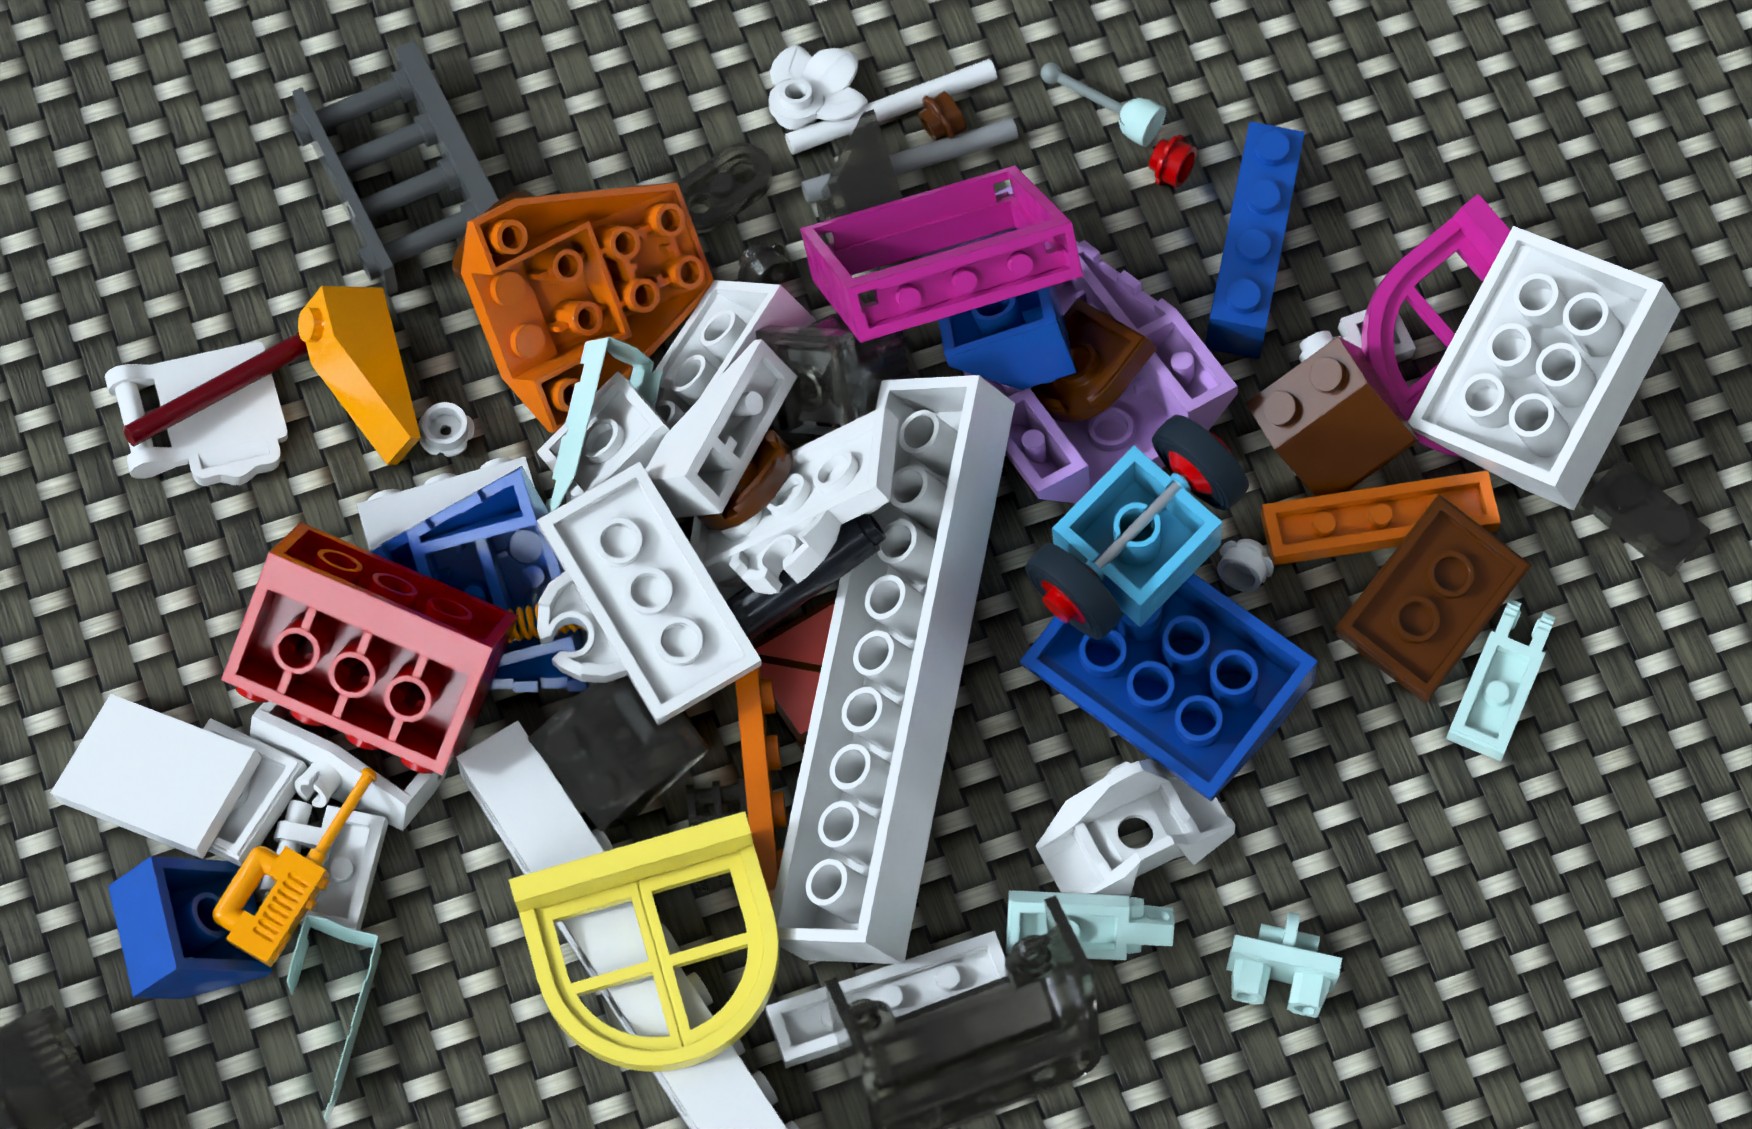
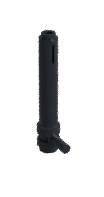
M871 513L862 514L841 524L836 543L825 560L798 584L783 569L779 575V581L783 584L779 593H756L748 585L726 600V603L749 641H751L880 550L878 544L886 539V535ZM629 676L613 680L604 686L605 694L611 705L628 724H632L639 718L646 721L652 717ZM685 710L665 721L691 761L710 749V746Z

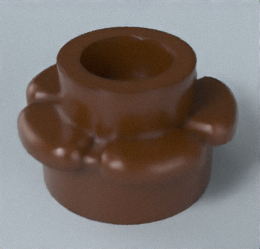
M942 91L933 98H929L927 95L923 97L922 102L925 109L918 113V117L933 141H937L942 137L952 139L955 135L967 129L961 111L947 92Z

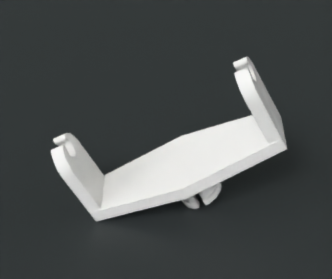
M271 701L263 703L251 717L250 737L305 763L308 769L294 783L296 792L305 802H308L310 797L317 791L318 795L312 801V806L322 808L326 806L330 797L344 803L361 777L360 771L370 767L337 744L285 721L284 719L291 710ZM448 770L443 775L435 772L431 774L418 773L404 791L376 772V781L371 782L355 809L363 813L385 817L389 825L403 831L435 793Z

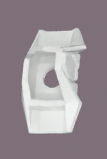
M1150 758L1134 763L1124 762L1112 768L1102 780L1066 800L1035 847L1061 893L1128 895L1130 897L1136 877L1182 856H1186L1195 865L1235 834V823L1231 818L1227 817L1216 797L1212 802ZM1130 818H1140L1146 821L1153 831V838L1150 843L1138 849L1124 845L1118 836V828L1122 822Z

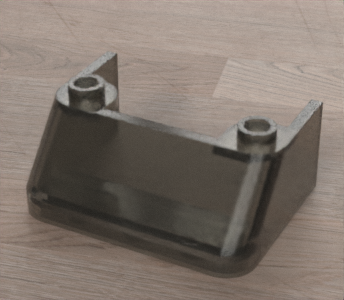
M1056 895L1044 899L1048 933L1027 936L1019 940L1012 947L1011 953L1007 956L1004 963L1005 977L896 1018L886 1002L859 999L848 1004L836 977L824 981L833 1031L868 1129H948L1077 1080L1097 1066L1101 1059V1044L1094 971Z

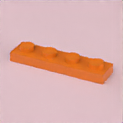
M1486 470L1262 504L1260 516L1270 559L1275 566L1398 547L1438 494L1488 532H1498L1501 521L1489 472Z
M758 667L736 680L735 686L749 827L772 905L783 849L778 847L777 828L787 827V814L784 792H773L771 771L782 770L778 734L767 735L765 715L776 713L772 678L762 679Z

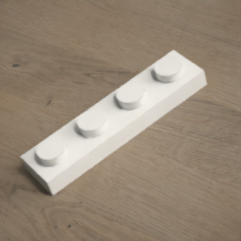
M992 931L907 959L904 964H892L766 1006V1015L786 1069L1015 992V983L996 932Z

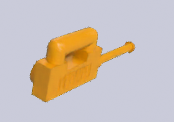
M364 768L360 771L361 777L316 848H311L306 858L286 846L280 855L265 846H256L250 851L212 913L214 921L230 931L226 938L230 944L269 967L273 966L307 910L312 911L316 906L317 901L315 898L319 891H324L330 883L328 877L330 874L321 867L327 859L325 854L371 782L376 781L377 775L373 769ZM265 874L276 883L255 916L242 909Z

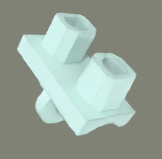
M1288 912L1284 928L1261 923L1258 939L1234 935L1226 970L1232 971V999L1254 1005L1263 1004L1269 979L1292 984L1287 1010L1295 1014L1316 1018L1322 1009L1328 992L1333 993L1339 977L1342 958L1318 953L1320 936L1298 932L1300 914Z

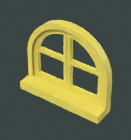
M745 811L509 879L514 902L521 918L543 998L560 1028L577 1045L598 1059L625 1069L646 1072L673 1071L705 1062L737 1042L756 1022L771 996L779 966V935L774 911ZM730 872L747 932L669 955L653 894ZM632 901L649 961L571 983L554 923ZM748 948L742 979L730 1000L712 1018L690 1029L674 969ZM653 975L670 1036L643 1037L621 1032L594 1016L584 1006L579 996Z

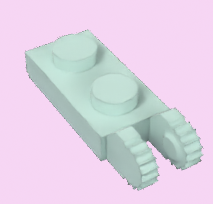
M1510 598L1496 631H1491L1446 737L1449 741L1500 762L1546 654L1542 650L1556 618L1543 612L1542 617L1537 619L1532 631L1530 646L1508 638L1509 633L1512 629H1515L1521 614L1520 607L1522 604Z

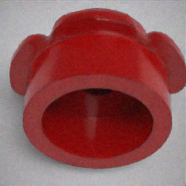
M1183 135L1174 136L1169 141L1161 139L1151 155L1149 169L1155 171V182L1159 186L1168 183L1176 188L1181 187L1194 166L1197 148L1186 143Z

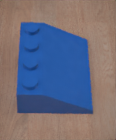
M1194 573L1141 627L1122 612V618L1119 623L1105 637L1096 640L1082 633L1070 623H1064L1055 616L1020 660V664L1211 802L1282 725L1315 682L1318 660Z

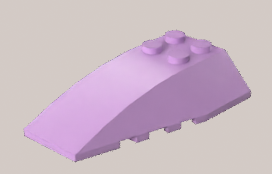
M1009 186L995 194L1008 192L1011 195L1013 194L1012 187ZM1016 227L1010 228L987 236H983L953 246L942 248L936 251L925 253L920 256L921 258H923L926 256L937 254L943 251L954 249L960 246L971 244L977 241H981L987 238L998 236L1018 229ZM1085 240L1080 243L1076 241L1083 277L1054 285L1061 303L1063 316L1078 298L1148 337L1157 347V350L1111 406L1100 414L1080 422L1067 423L1053 419L1032 392V387L1019 390L985 379L1015 402L1005 452L1006 456L1038 499L1077 503L1134 445L1162 469L1165 467V464L1153 447L1152 437L1167 419L1173 415H1182L1209 431L1238 394L1236 383L1179 311L1163 298L1157 301L1143 291L1142 283L1124 270L1119 273L1103 261L1100 251ZM962 371L964 376H971V375H973V374H970V373H967V372Z

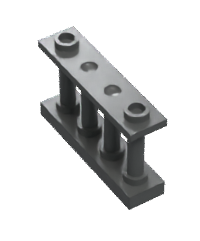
M415 40L395 48L399 70L391 73L392 79L314 111L303 87L292 91L297 113L289 116L294 132L302 147L312 144L363 245L362 248L357 250V254L370 281L379 278L388 296L399 292L393 265L466 234L467 221L483 214L499 200ZM400 99L404 103L413 100L419 112V115L414 116L415 123L342 154H336L325 131ZM424 143L426 147L436 145L443 158L437 161L438 167L366 198L359 199L348 175ZM446 187L450 192L459 189L465 201V204L460 205L461 212L382 245L370 220Z

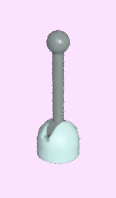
M1048 62L1041 68L1040 74L1044 82L1048 84L1059 83L1118 114L1122 133L1137 144L1147 147L1159 133L1166 116V108L1149 99L1136 98L1123 105L1062 73V68L1055 62Z

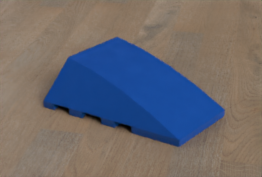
M523 466L369 550L372 553L508 611L511 608L514 614H516L517 608L521 607L524 613L527 632L526 607L528 605L532 607L534 625L537 630L535 606L548 583L565 571L538 527L537 520L547 515L548 511ZM517 619V621H516V629H517V632H518V634H519V624H518V619ZM579 628L575 633L569 630L567 634L560 631L557 636L555 635L552 642L541 645L540 639H537L535 636L530 640L524 637L521 642L516 639L511 644L508 642L489 690L513 689L514 692H539L540 689H567V692L589 691V682H581L562 673L552 663V658L560 651L574 652L584 647L581 629Z

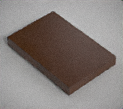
M1438 494L1332 633L1422 702L1426 703L1532 564Z

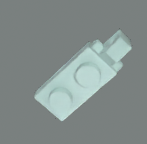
M1009 890L1006 954L1016 956L1127 960V954L1141 952V945L1173 946L1174 910L1173 908L1144 905V899L1129 898L1128 895Z

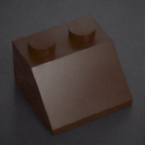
M1339 336L1246 402V405L1274 450L1315 496L1349 491L1420 441L1362 349Z

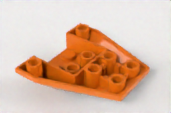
M678 182L514 198L467 221L461 275L501 378L550 433H556L566 423L575 383L580 382L584 364L580 362L586 341L612 337L638 348L649 358L697 307L714 281ZM606 351L596 392L617 371L628 380L631 377L633 366L617 360Z

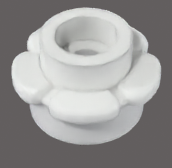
M441 402L429 407L418 423L419 431L422 434L420 444L424 450L432 455L443 453L446 457L457 456L465 451L467 441L473 438L475 431L471 417L467 416L459 406L449 402ZM443 428L451 429L449 435H442L440 433Z
M1241 539L1237 543L1235 541H1228L1222 545L1220 555L1223 557L1218 564L1217 570L1221 579L1230 587L1243 592H1252L1257 590L1261 583L1265 582L1266 577H1270L1273 574V562L1268 557L1265 547L1259 542L1252 539Z

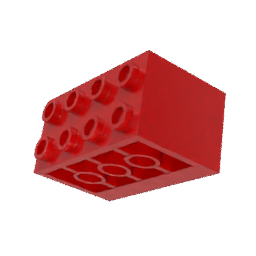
M300 522L269 551L221 680L236 686V691L249 700L261 703L271 701L291 710V715L302 723L311 726L326 725L346 734L347 740L358 747L368 750L380 748L401 757V762L416 772L424 774L435 772L443 775L471 737L518 615Z

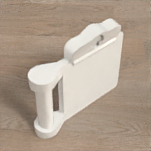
M254 341L151 365L124 364L110 369L105 374L108 392L117 397L125 426L145 415L139 393L140 390L155 384L160 406L258 355L265 351V348L261 342ZM272 373L168 428L167 432L171 447H154L151 438L135 447L129 443L131 453L127 456L126 461L131 477L136 479L154 477L175 467L189 464L195 482L202 486H210L216 483L243 485L259 473L275 470L280 463L279 443H283L288 439V431Z

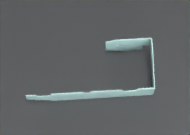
M612 337L585 342L580 362L584 364L580 382L575 383L565 427H568L567 434L562 436L552 476L556 483L552 498L547 499L545 505L548 513L559 508L577 473L606 351L617 360L633 366L630 383L655 409L664 370L652 372L654 362L638 348Z
M307 914L304 917L287 977V984L291 995H293L309 947L307 936L310 928L345 942L373 948L370 967L366 980H364L351 1023L350 1034L347 1036L335 1077L333 1093L325 1111L324 1119L328 1123L341 1091L380 958L381 947L378 936L375 934L354 930L332 920Z

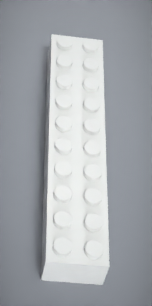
M980 375L881 380L875 410L886 406L899 420L890 502L871 513L884 531L886 539L878 544L880 550L842 576L839 581L772 902L779 935V947L803 960L904 964L1015 407V402Z

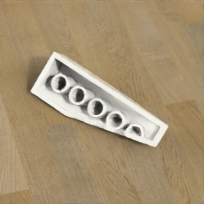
M714 280L655 369V371L664 370L654 410L672 428L754 340L762 339L794 372L796 365L792 348L789 345L773 343L786 337L816 339L823 326L781 285Z

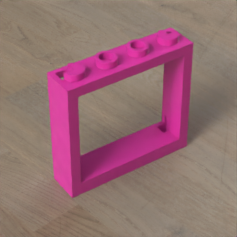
M1016 166L800 228L813 282L860 343L1083 277L1072 222ZM1010 180L1013 194L1010 195L1008 192L996 195L993 184ZM1016 227L1018 229L998 236L987 238L981 241H977L971 244H967L954 249H950L937 254H933L920 259L899 264L893 267L865 274L859 277L853 278L851 276L854 274H858L864 271L892 264L908 258H912L942 248L953 246L959 243L970 241L976 238L987 236L1010 228ZM828 233L831 244L826 245L819 235ZM874 289L876 301L864 303L858 294Z

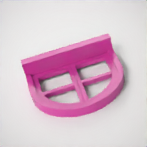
M1479 194L1464 204L1450 220L1404 256L1388 272L1373 293L1366 309L1361 336L1362 351L1407 421H1409L1439 364L1410 388L1408 387L1399 370L1394 351V327L1397 314L1405 299L1448 348L1455 335L1454 332L1414 286L1455 252L1482 282L1485 280L1511 230ZM1415 432L1420 440L1418 442L1450 456L1463 458Z

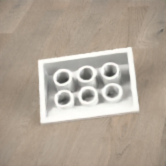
M1513 226L1408 423L1414 432L1508 482L1574 510L1681 309L1662 282Z

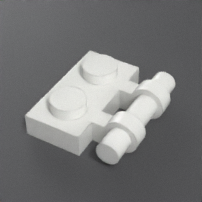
M290 800L285 820L278 821L273 840L278 843L276 853L280 855L285 846L299 854L301 849H315L340 808L327 805L322 827L319 828L308 825L313 807L311 804L299 800ZM358 811L351 813L325 854L327 859L321 866L330 874L328 877L330 883L324 891H319L315 898L317 901L316 906L312 911L307 910L305 915L329 919L351 929L361 930L388 827V821L385 817ZM265 874L259 890L265 894L263 902L276 883ZM303 917L302 920L300 921V923H299L300 925L303 924L304 917Z

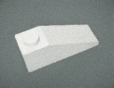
M762 339L754 340L670 429L645 469L675 518L720 514L723 512L798 377Z

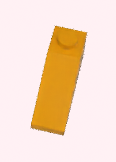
M321 286L299 313L298 319L299 335L302 341L306 342L310 363L387 465H398L419 441L421 435L383 287Z

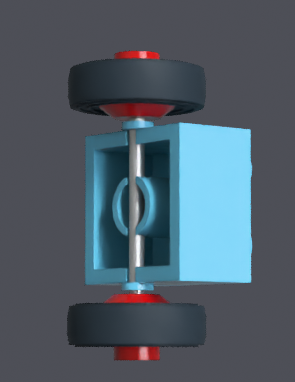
M1173 415L1158 428L1152 437L1153 447L1162 462L1172 473L1171 476L1134 445L1052 528L1053 544L1048 543L1041 547L1025 566L1029 579L1041 594L1042 601L1058 619L1064 623H1070L1093 639L1100 640L1105 637L1119 623L1122 618V612L1141 627L1221 545L1222 521L1189 493L1190 491L1210 506L1226 511L1234 506L1249 488V481L1245 472L1225 443L1216 435L1185 416Z

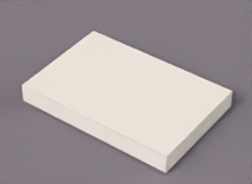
M110 694L50 793L59 803L203 859L262 760V757L255 748Z

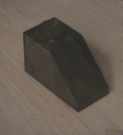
M874 109L863 112L857 120L821 190L823 199L816 201L821 222L902 199Z

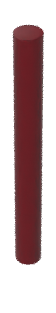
M299 333L130 422L122 428L127 441L135 447L308 354L306 342L302 341Z

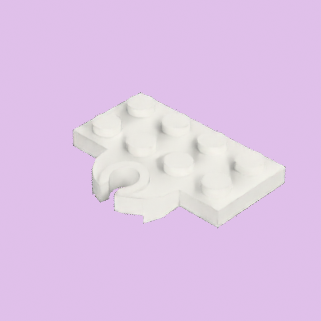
M886 406L793 450V464L784 485L774 499L758 514L742 524L725 530L708 529L697 516H694L690 544L715 585L720 582L730 581L739 575L756 593L775 594L779 593L783 585L779 581V575L783 569L798 584L825 560L836 543L841 524L862 514L873 513L884 504L890 502L899 420Z
M641 462L634 464L537 520L540 531L565 570L548 583L538 601L537 630L540 643L543 645L552 642L557 631L569 624L579 625L589 634L587 643L580 650L574 652L560 651L552 658L553 665L562 673L581 682L607 683L629 676L659 726L762 666L759 655Z

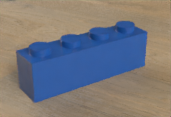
M1249 121L1205 345L1209 350L1260 359L1305 134L1303 131Z

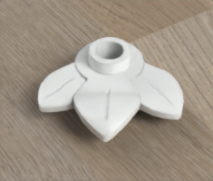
M799 45L788 47L782 51L774 60L770 69V78L774 87L770 91L768 98L769 110L776 118V121L784 128L798 130L814 124L817 119L840 122L860 113L868 105V100L863 94L850 88L858 71L857 54L842 48H829L817 52L812 57Z

